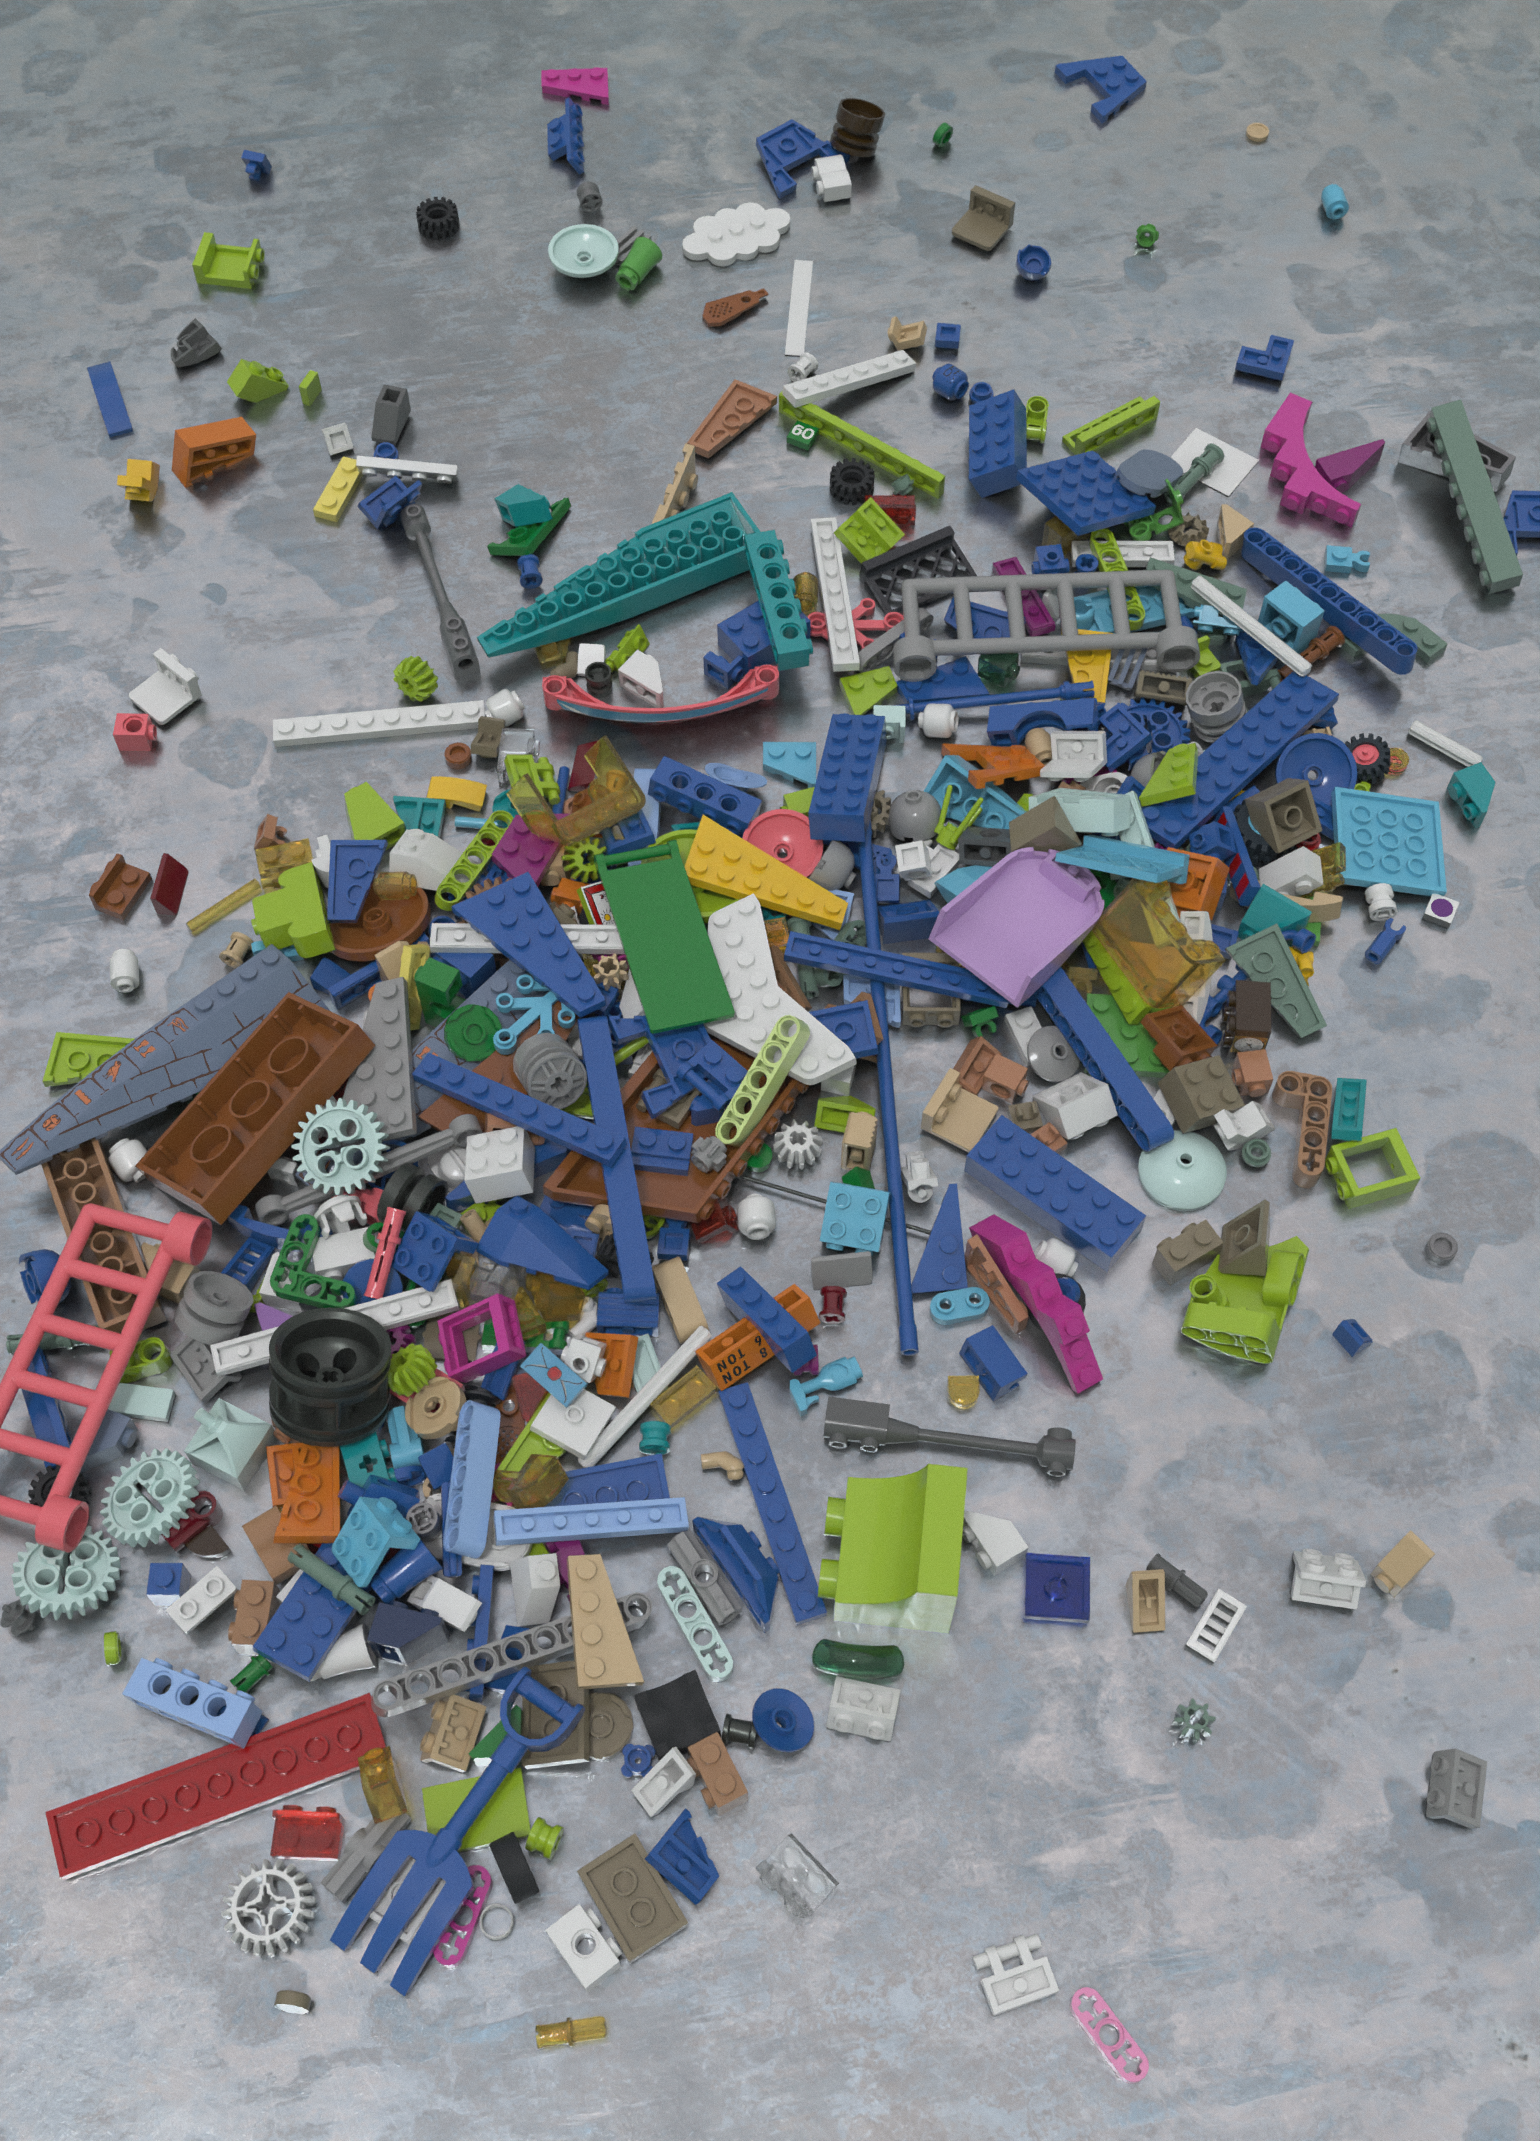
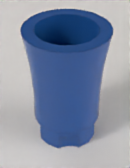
M420 1539L415 1550L401 1549L387 1563L377 1570L379 1574L374 1575L369 1584L385 1604H389L396 1596L401 1598L410 1589L442 1570L443 1567Z

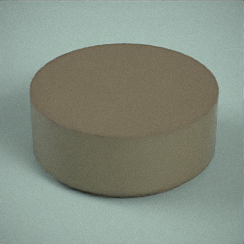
M281 1990L276 1994L274 2007L286 2012L304 2014L309 2012L311 1998L305 1993Z

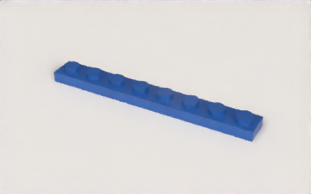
M792 931L789 934L784 961L1007 1008L1008 1005L1007 999L966 968Z
M429 1052L412 1073L414 1081L609 1167H612L627 1145L625 1137Z
M746 1382L726 1388L723 1391L720 1390L718 1391L719 1398L737 1452L744 1464L743 1469L768 1544L780 1571L779 1576L795 1624L798 1626L827 1616V1611L823 1599L818 1598V1585L749 1384Z

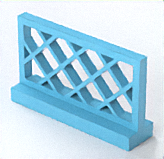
M1088 834L1084 836L1082 846L1057 852L1055 861L1154 883L1168 881L1184 884L1187 880L1190 855Z

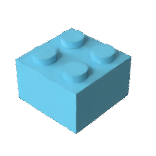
M1284 581L1264 597L1258 622L1300 654L1309 647L1310 641L1317 637L1325 611L1317 603L1301 593L1298 588Z

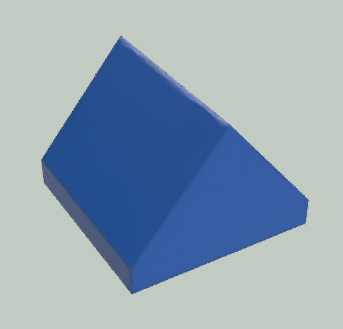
M1355 1319L1343 1320L1332 1334L1351 1357H1354L1373 1343V1339Z

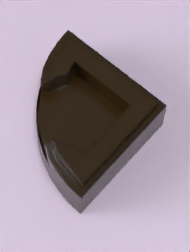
M212 1525L185 1545L191 1553L199 1557L220 1558L232 1552Z

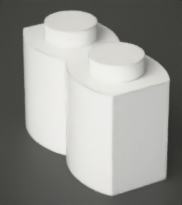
M840 154L815 159V166L811 167L813 181L817 180L816 189L818 196L822 195L824 202L851 198V180L843 156Z

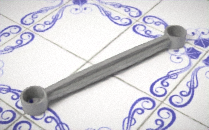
M472 1114L458 1116L451 1121L449 1129L381 1154L388 1161H379L378 1166L382 1168L383 1172L374 1171L372 1175L375 1179L396 1171L407 1162L412 1164L454 1144L461 1147L467 1146V1136L483 1133L477 1117ZM313 1184L285 1197L280 1195L263 1197L256 1203L255 1208L259 1222L278 1226L288 1219L290 1212L328 1199L336 1194L334 1190L331 1195L325 1194L324 1186L320 1190L313 1189Z

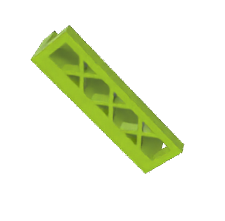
M1139 396L1064 435L1062 442L1075 455L1088 451L1095 452L1155 421L1158 417L1160 401L1155 396L1147 400Z

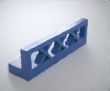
M39 1346L27 1371L53 1378L47 1356ZM21 1389L36 1438L70 1448L73 1439L61 1401ZM44 1461L45 1467L51 1465L53 1469H56V1464Z

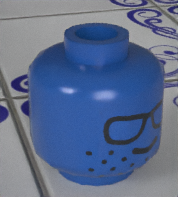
M946 364L938 367L933 373V389L945 399L953 401L962 398L966 394L969 387L968 377L961 369L952 364Z

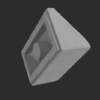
M871 1252L812 1257L811 1278L813 1289L820 1290L825 1286L849 1287L871 1284Z

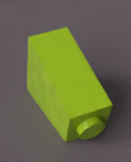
M368 782L353 787L344 793L345 811L352 840H387L386 850L395 846L405 832L404 822Z

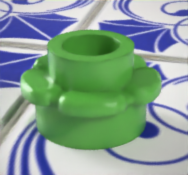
M1152 224L1141 225L1137 229L1136 239L1143 247L1152 246L1159 238V232L1156 231V227Z

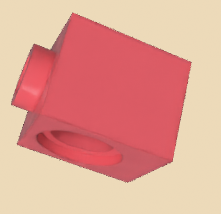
M117 713L113 737L119 751H151L152 742L157 739L156 725L152 724L149 714Z

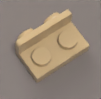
M455 1694L435 1701L430 1714V1718L433 1719L430 1731L424 1734L420 1743V1751H422L420 1761L425 1763L432 1761L456 1771L465 1772L470 1760L469 1752L474 1748L487 1706Z

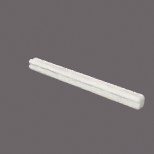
M1198 576L1192 581L1191 588L1298 675L1304 677L1311 671V663L1206 579Z
M699 1326L601 1432L585 1460L578 1457V1462L583 1468L595 1466L696 1356L695 1351L709 1342L712 1334L705 1327Z

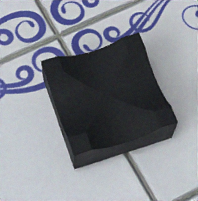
M696 1670L690 1671L667 1684L634 1695L635 1702L659 1761L673 1747H677L682 1754L688 1751L689 1746L716 1732L721 1737V1730L706 1698Z

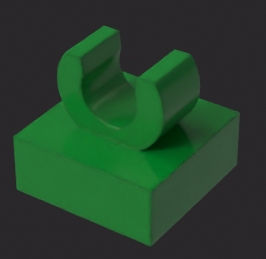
M987 1006L961 1016L965 1027L973 1026L972 1032L976 1038L983 1037L981 1026L984 1024L988 1027L989 1033L996 1032V1025L991 1021V1019L999 1017L995 1006Z

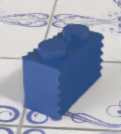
M608 1288L606 1292H599L597 1310L598 1333L626 1334L637 1337L649 1334V1337H658L661 1305L660 1293H656V1299L625 1304L623 1290L620 1288Z

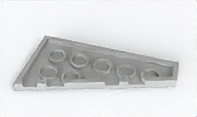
M404 977L378 982L375 985L363 1026V1031L375 1044V1047L349 1076L343 1096L347 1105L350 1100L358 1102V1107L362 1104L368 1106L367 1114L370 1112L378 1114L374 1122L380 1121L385 1124L379 1132L389 1135V1137L382 1141L417 1134L408 985ZM354 1121L350 1122L346 1129L349 1137L354 1135L357 1129ZM363 1138L351 1144L341 1142V1146L331 1148L330 1150L338 1152L342 1147L364 1144L365 1139Z

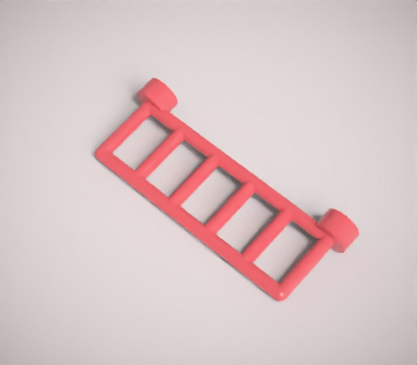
M88 1203L81 1209L0 1383V1448L61 1466L43 1507L0 1495V1515L35 1525V1539L38 1544L69 1553L80 1543L87 1527L89 1507L86 1502L69 1498L70 1493L173 1261L194 1266L202 1262L212 1238V1223L210 1219L180 1211L167 1224L93 1203ZM95 1223L162 1241L146 1278L79 1260ZM70 1277L138 1295L121 1333L53 1315ZM45 1332L113 1351L96 1390L27 1371ZM19 1389L87 1408L70 1448L1 1428Z

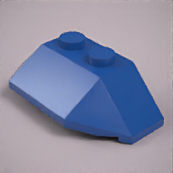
M703 1517L693 1519L694 1532L762 1631L765 1633L770 1630L778 1588L777 1574L780 1573L776 1563L770 1556L764 1557L759 1550L762 1547L759 1539L753 1531L747 1533L743 1525Z

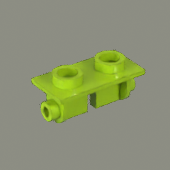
M638 624L635 629L627 631L617 645L618 650H614L605 659L604 662L610 667L611 672H618V669L636 650L644 653L650 645L641 625Z

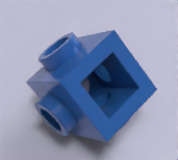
M1061 544L1036 547L1034 561L1031 563L1032 574L1069 573V560L1064 558Z
M1213 821L1210 824L1203 825L1199 830L1189 835L1190 852L1216 857L1221 861L1236 853L1233 829Z

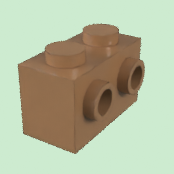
M242 1579L241 1589L235 1593L234 1609L237 1610L235 1622L230 1623L228 1640L239 1654L258 1655V1653L254 1652L252 1646L274 1616L280 1604L276 1598L280 1590L274 1581Z
M718 1732L688 1747L689 1758L686 1761L696 1773L695 1778L699 1776L704 1786V1789L700 1790L709 1809L714 1807L718 1816H721L749 1801L748 1791Z

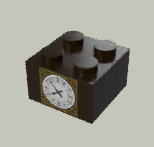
M1236 980L1233 991H1228L1227 1005H1223L1222 1022H1227V1030H1223L1222 1046L1227 1047V1058H1236L1237 1052L1263 1050L1266 1048L1271 1035V982Z

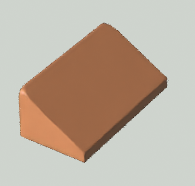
M982 1036L972 1039L968 1043L953 1068L960 1072L959 1084L962 1085V1089L976 1096L982 1087L984 1074L996 1054H1002Z

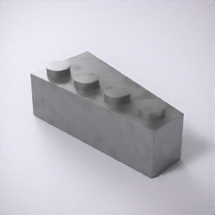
M1429 411L1403 442L1398 463L1444 476L1441 466L1443 462L1441 454L1437 455L1434 448V434H1430L1427 428V419L1430 417L1431 412ZM1474 435L1493 491L1497 492L1511 475L1516 456Z

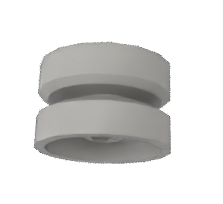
M201 1271L193 1274L188 1280L183 1292L184 1297L179 1302L174 1314L175 1323L179 1329L190 1338L208 1345L238 1338L243 1328L244 1320L253 1305L252 1293L240 1281L226 1274L214 1271Z

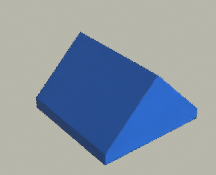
M931 900L877 906L883 944L928 939L939 915V910Z

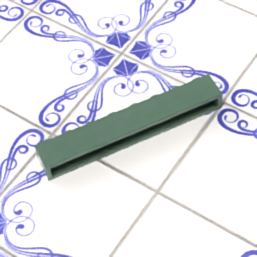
M1462 400L1432 407L1430 417L1427 419V428L1430 434H1434L1436 454H1441L1443 474L1445 477H1449L1450 495L1457 500L1458 518L1465 523V538L1467 542L1471 541L1473 561L1475 564H1479L1481 570L1479 572L1481 584L1487 587L1489 594L1520 586L1523 573Z

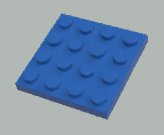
M1094 451L1018 470L1015 478L1078 536L1153 515L1156 505L1146 495L1135 494L1123 487L1119 482L1120 478L1116 477L1117 471L1115 468L1105 462Z

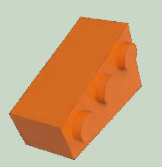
M243 417L175 430L172 472L183 486L188 488L192 486L191 481L203 475L208 478L213 475V470L223 465L228 468L254 455L256 433Z

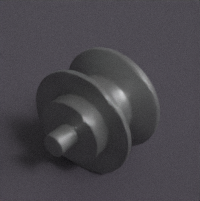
M20 1599L9 1605L5 1604L2 1607L4 1611L0 1625L3 1628L12 1625L11 1633L14 1636H18L28 1630L32 1631L35 1628L33 1623L36 1611L30 1613L29 1608L25 1610L26 1605L22 1606Z

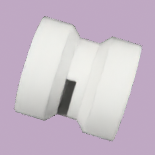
M1379 883L1365 890L1366 901L1370 904L1368 908L1369 915L1373 921H1386L1397 915L1398 910L1396 903L1392 900L1394 893L1391 885Z

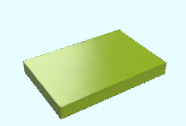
M521 1768L514 1769L511 1774L508 1773L463 1837L462 1845L457 1851L458 1853L488 1847L489 1843L511 1832L515 1833L517 1840L528 1838L531 1825ZM480 1776L422 1788L428 1833L436 1835L440 1828H444Z

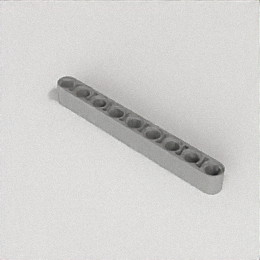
M637 1592L616 1599L627 1633L641 1628L646 1623L653 1608L652 1602L647 1595ZM628 1606H639L643 1611V1616L635 1617L631 1615ZM571 1615L383 1680L374 1688L371 1708L380 1717H392L520 1671L524 1666L530 1668L574 1652L573 1638L567 1631V1628L572 1626ZM547 1637L551 1640L553 1647L546 1650L538 1646L536 1639ZM517 1648L521 1652L522 1658L515 1661L507 1657L505 1650ZM481 1658L486 1659L490 1663L491 1669L485 1672L479 1671L474 1666V1661ZM451 1669L458 1673L460 1679L455 1683H449L444 1680L442 1673ZM414 1681H423L427 1685L428 1691L424 1694H416L411 1690L410 1684ZM383 1692H390L395 1696L396 1702L386 1706L379 1702L378 1696Z

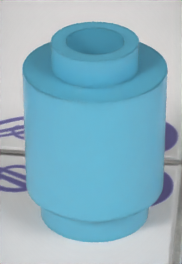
M1336 184L1328 185L1323 189L1321 201L1327 217L1335 220L1345 216L1349 210V205L1343 189Z

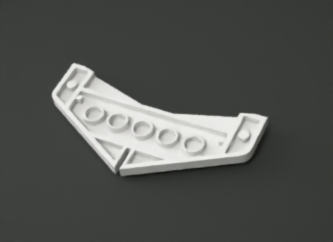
M754 893L714 912L708 920V936L735 1015L732 1018L703 1023L706 1031L756 1058L777 1021L785 1015H791L808 1024L810 1036L787 1075L806 1085H815L856 1065V1058L850 1048L778 987L761 906ZM796 1024L792 1025L789 1028V1037H792L796 1033ZM781 1049L774 1054L775 1063L781 1059Z

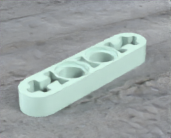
M676 1566L664 1568L660 1571L657 1579L659 1592L697 1660L710 1680L714 1682L727 1680L733 1672V1660L684 1572ZM668 1576H671L673 1579L679 1578L677 1585L681 1595L677 1598L671 1586H664L667 1584L666 1578ZM682 1603H693L697 1608L696 1613L689 1618L682 1617L678 1613V1608ZM705 1629L712 1634V1640L708 1645L701 1646L696 1644L694 1635L698 1630ZM716 1646L720 1648L715 1649L717 1659L720 1662H727L724 1664L725 1671L721 1673L718 1669L711 1670L713 1659L709 1652Z

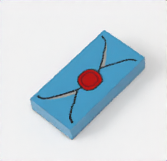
M542 1343L520 1365L524 1371L566 1408L571 1405L588 1385Z

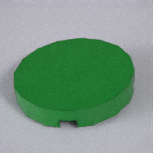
M468 1004L456 1009L448 1017L444 1026V1040L449 1051L457 1058L466 1062H480L496 1051L493 1037L497 1031L502 1029L498 1017L489 1008Z

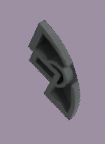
M195 318L178 335V350L176 351L172 347L171 359L176 367L188 366L210 358L221 351L222 348Z

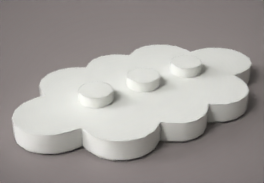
M751 202L740 205L736 210L731 208L721 209L715 216H703L694 222L693 233L686 236L683 240V254L687 258L696 261L708 258L712 264L717 266H729L737 259L751 260L759 252H772L778 248L780 235L787 232L790 228V216L783 209L772 208L764 210L761 205Z

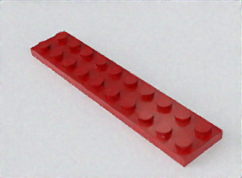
M364 1694L250 1736L244 1749L229 1744L45 1812L60 1878L63 1880L389 1759L390 1756L378 1716L371 1708V1694Z

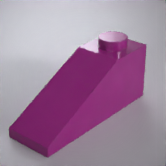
M1384 439L1318 458L1315 468L1331 486L1340 493L1348 491L1380 460L1385 441Z

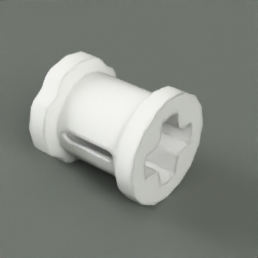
M804 352L800 355V360L796 364L788 367L789 378L793 382L807 379L810 373H814L818 369V361L812 354Z

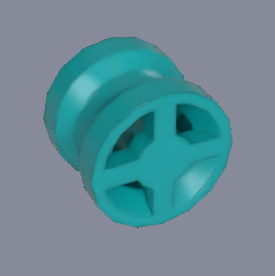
M648 1421L640 1425V1433L643 1435V1440L639 1443L640 1452L647 1455L661 1453L665 1455L670 1452V1443L667 1441V1437L671 1434V1426L660 1421Z

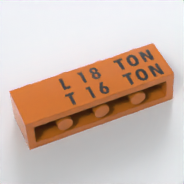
M795 1284L774 1297L808 1332L820 1324L810 1297ZM746 1318L741 1319L695 1351L706 1376L721 1391L774 1356L764 1337Z

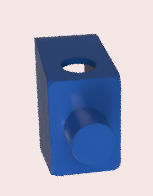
M370 1475L363 1487L346 1480L338 1493L339 1498L352 1504L347 1512L348 1516L359 1497L388 1498L396 1504V1509L404 1519H406L409 1509L420 1501L419 1490L376 1475Z

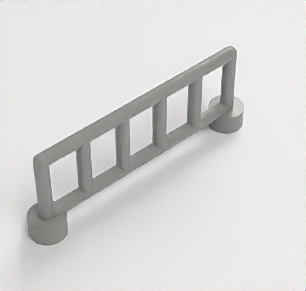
M1168 569L906 579L901 585L905 637L895 643L893 659L895 674L905 681L918 682L928 679L936 671V656L1156 648L1158 665L1168 672L1189 670L1200 660L1197 633L1190 627L1182 626L1175 575L1173 571ZM1160 585L1166 629L1161 632L1131 633L1124 587ZM1109 587L1114 634L1078 635L1073 589ZM1057 589L1062 635L1026 637L1021 591ZM1005 591L1010 637L973 639L969 592ZM954 593L958 639L930 640L927 637L921 636L917 594Z

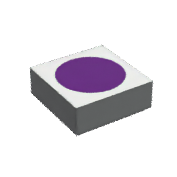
M1432 894L1422 919L1449 928L1459 902L1439 894Z

